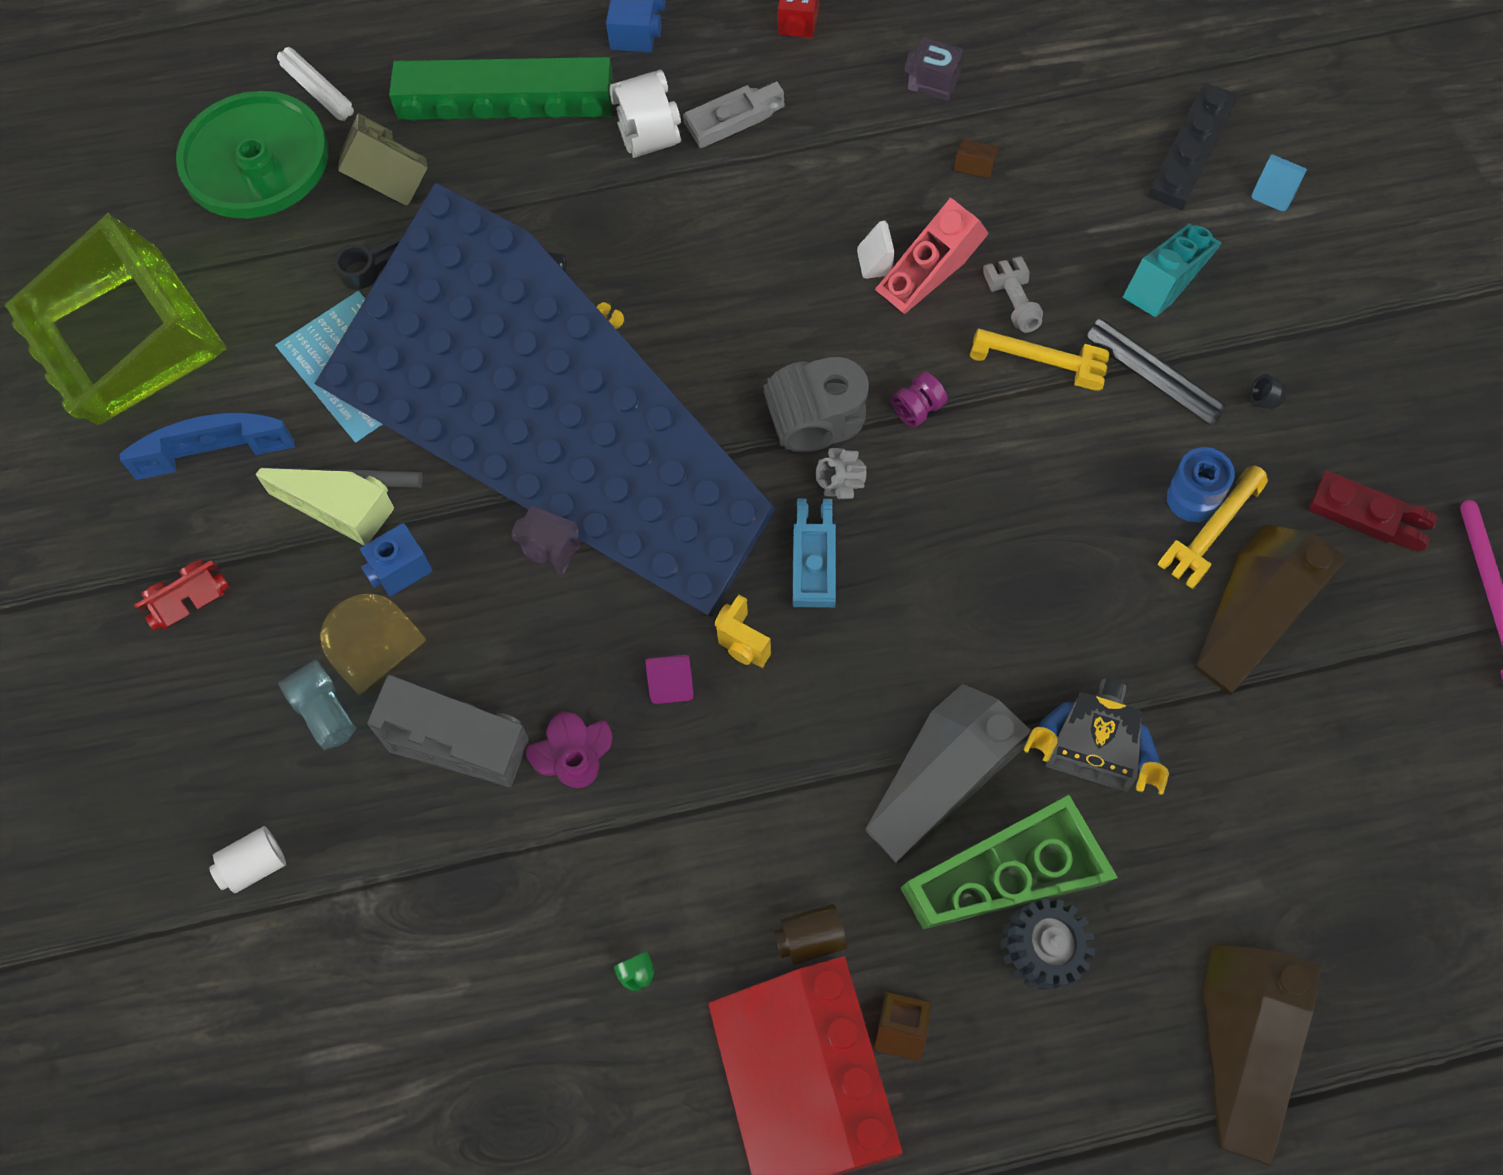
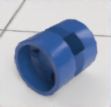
M1207 447L1192 449L1185 454L1167 490V503L1170 510L1179 518L1189 522H1201L1210 519L1220 507L1234 481L1235 470L1231 460L1223 452Z

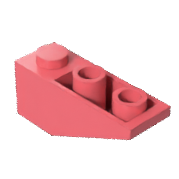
M950 198L875 290L906 314L960 268L989 233L978 218Z

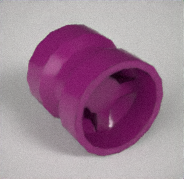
M921 372L911 380V386L908 389L901 388L891 396L890 401L898 417L908 426L916 428L927 419L928 412L937 411L947 403V395L943 386L933 375L928 372Z

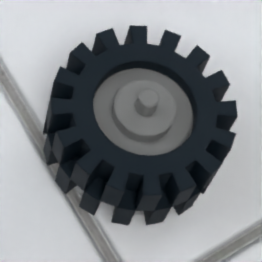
M1049 898L1033 902L1013 913L1009 917L1011 922L1004 925L1002 932L1008 934V937L1001 940V949H1009V955L1003 957L1005 964L1013 962L1016 968L1011 972L1016 979L1024 976L1026 979L1023 984L1030 988L1038 985V990L1056 989L1077 981L1082 977L1080 974L1088 971L1091 966L1086 959L1094 957L1095 948L1087 947L1088 942L1095 940L1093 931L1084 933L1082 927L1089 924L1085 916L1076 919L1074 915L1078 909L1073 905L1063 908L1065 902L1063 900L1055 899L1050 902Z

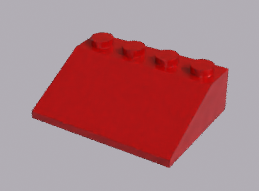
M845 956L797 969L708 1003L752 1175H841L898 1158L903 1154Z

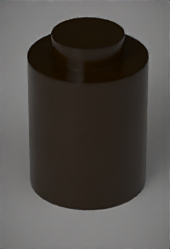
M834 903L780 919L782 929L774 931L781 959L790 956L793 965L847 949L845 934Z

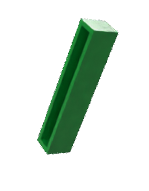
M610 57L393 61L389 96L398 120L612 116L613 107L610 85L614 84Z

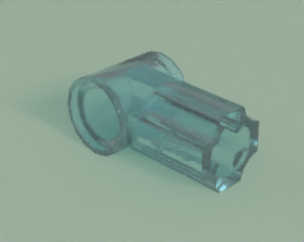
M317 659L278 682L279 687L297 714L303 716L314 738L324 750L342 745L357 730L336 697L335 692L337 690Z

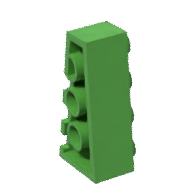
M1067 795L909 880L900 889L924 930L1036 902L1041 899L1101 886L1118 877L1070 795Z

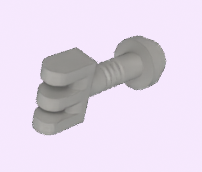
M1021 256L1013 258V271L1007 260L999 261V274H997L992 263L984 265V276L991 291L1005 289L1015 308L1011 315L1013 325L1025 333L1039 328L1042 324L1043 311L1038 303L1029 302L1021 284L1028 283L1030 274Z

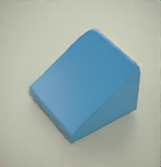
M1271 154L1251 198L1285 212L1296 195L1307 169Z

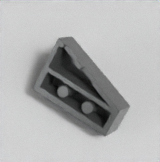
M387 675L367 722V725L390 753L510 788L529 742L523 726L520 725L521 722L515 717L503 713L491 714L471 704L454 700L391 675Z

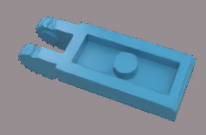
M797 499V524H794L793 607L835 608L836 524H832V499H823L821 504L823 524H806L808 504L806 499Z

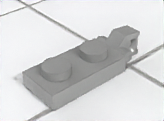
M778 82L759 90L757 88L750 89L746 85L685 112L683 115L684 124L701 149L770 117L772 113L785 106L784 91Z

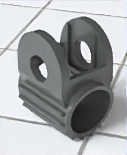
M829 357L812 362L792 363L775 372L771 378L767 379V384L763 385V393L780 445L784 446L785 450L789 449L792 452H814L824 449L833 443L854 437L865 423V401L869 391L868 377L857 363L847 358ZM831 379H840L843 380L847 385L840 383L827 384V381Z

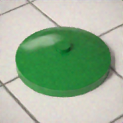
M245 92L212 104L194 118L185 129L179 141L176 152V167L186 190L203 208L230 218H258L277 213L294 205L315 187L327 164L328 141L318 117L302 101L278 92Z

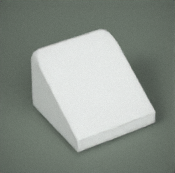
M886 221L879 222L858 246L857 253L862 276L866 279L886 276L893 268L894 248Z

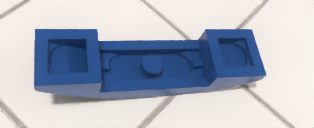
M249 413L212 414L171 424L141 438L120 453V461L132 476L139 480L176 472L175 458L247 443L256 456L295 448V442L282 420Z

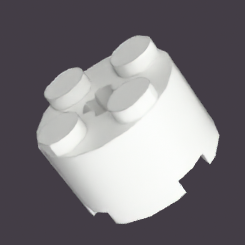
M662 70L646 73L610 85L612 105L620 104L617 107L620 120L617 124L628 152L632 153L633 158L671 147L681 142L677 124L681 123L679 111L675 101L668 102L665 92H668V85Z

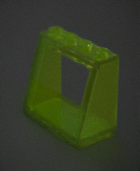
M109 213L5 304L14 319L11 322L13 327L30 344L28 348L29 353L43 365L47 371L45 374L46 380L62 395L64 399L62 405L65 410L76 419L83 417L97 425L106 422L215 359L227 348L160 250ZM134 278L163 321V324L93 385L53 322L129 279Z

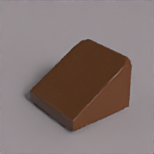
M963 139L956 154L954 171L990 179L999 146Z
M885 991L875 1050L920 1061L927 1038L932 1002Z

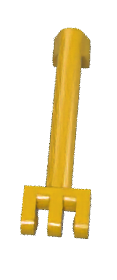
M979 328L974 335L970 357L974 360H984L989 348L1075 371L1074 385L1096 391L1102 390L1104 387L1105 379L1103 377L1106 375V363L1109 360L1110 354L1105 349L1084 344L1078 356Z
M1255 465L1247 467L1237 479V486L1191 544L1186 547L1176 540L1161 558L1158 566L1165 570L1171 565L1174 558L1178 559L1181 562L1175 568L1172 575L1179 580L1186 570L1191 568L1195 572L1190 575L1186 585L1194 589L1212 565L1202 556L1251 494L1257 497L1268 482L1265 471Z

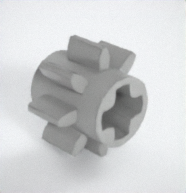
M830 448L829 458L819 459L816 468V480L825 489V496H837L838 499H852L854 496L853 489L864 488L867 468L861 460L857 459L858 451Z

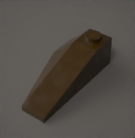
M1263 525L1236 557L1231 576L1224 589L1219 608L1209 629L1195 669L1231 696L1331 581L1348 558L1312 531Z
M1219 944L1211 945L1202 986L1203 1007H1206L1209 1030L1207 1043L1208 1052L1212 1056L1215 1082L1213 1095L1220 1149L1266 1165H1272L1312 1019L1322 965L1271 949Z

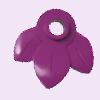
M565 711L559 712L548 724L546 731L547 740L528 745L526 747V756L533 769L540 775H557L559 780L565 785L572 788H584L596 779L600 767L599 759L611 747L612 732L607 721H598L586 727L582 719L576 714ZM581 762L578 766L572 767L574 764Z

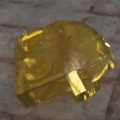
M360 594L339 603L325 618L320 636L322 649L328 662L358 696L362 695L426 642V638L395 603L376 594Z

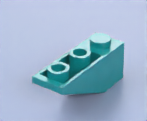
M1190 223L1142 259L1123 298L1156 318L1175 301L1218 250L1222 242L1213 238L1212 233L1206 228L1191 225Z

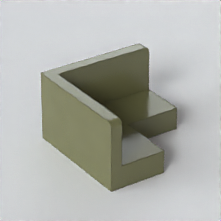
M359 113L339 152L338 171L404 205L410 203L428 168L427 158L393 141L391 130Z

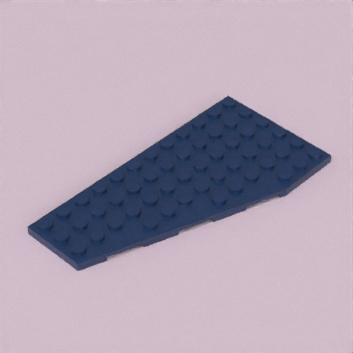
M438 183L434 184L314 383L710 617L715 613L775 511L774 506L530 232Z

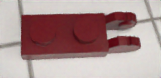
M1328 470L1323 474L1308 509L1312 513L1385 543L1392 542L1404 548L1407 547L1409 550L1412 549L1419 552L1427 549L1430 539L1426 533L1417 529L1432 530V528H1435L1438 520L1434 512L1426 510L1422 506L1406 505L1407 503ZM1399 522H1403V523H1405V524H1407V525H1410V526H1398V525H1399Z

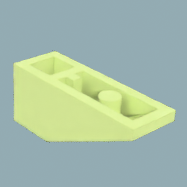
M260 468L256 473L268 494L362 545H366L371 541L394 510V506L387 495V487L371 476L364 479L353 472L271 468Z

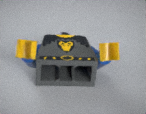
M1102 679L1097 696L1080 693L1075 703L1063 702L1040 721L1038 727L1032 730L1024 747V751L1027 753L1030 748L1040 749L1045 755L1043 761L1046 762L1045 767L1124 792L1129 791L1136 781L1137 775H1139L1136 785L1137 791L1143 792L1145 784H1152L1158 788V794L1163 795L1169 777L1168 769L1160 764L1149 729L1141 724V711L1123 705L1127 687L1122 682L1114 679Z

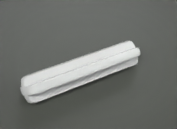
M286 47L283 52L277 54L280 66L338 120L345 121L348 116L353 115L354 109L351 107V102L294 49Z

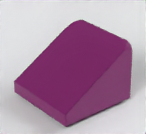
M676 655L645 659L650 699L653 704L693 700V680L689 656Z

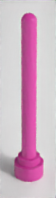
M1466 500L1461 504L1460 511L1503 646V583L1478 504L1473 500Z

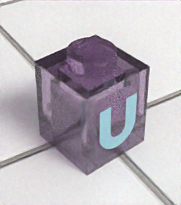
M923 37L917 50L910 51L905 64V72L909 73L908 89L949 101L961 75L964 49Z

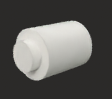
M263 826L214 853L213 859L215 864L209 866L214 881L221 890L229 887L233 893H237L284 867L286 861L275 838Z

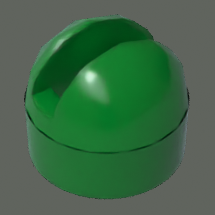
M648 951L613 967L622 986L630 991H640L642 987H648L654 977L653 963Z

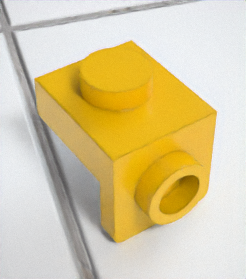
M738 595L732 605L725 604L716 618L715 626L717 627L718 643L727 648L728 653L740 663L749 665L752 662L763 668L771 655L770 638L743 624L748 614L747 599Z

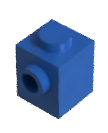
M404 523L359 548L368 562L361 566L363 572L374 588L382 584L389 597L433 572L423 551Z

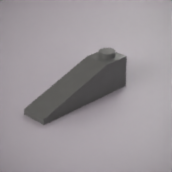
M962 684L930 713L866 827V832L897 864L1023 750L1031 730L999 699Z

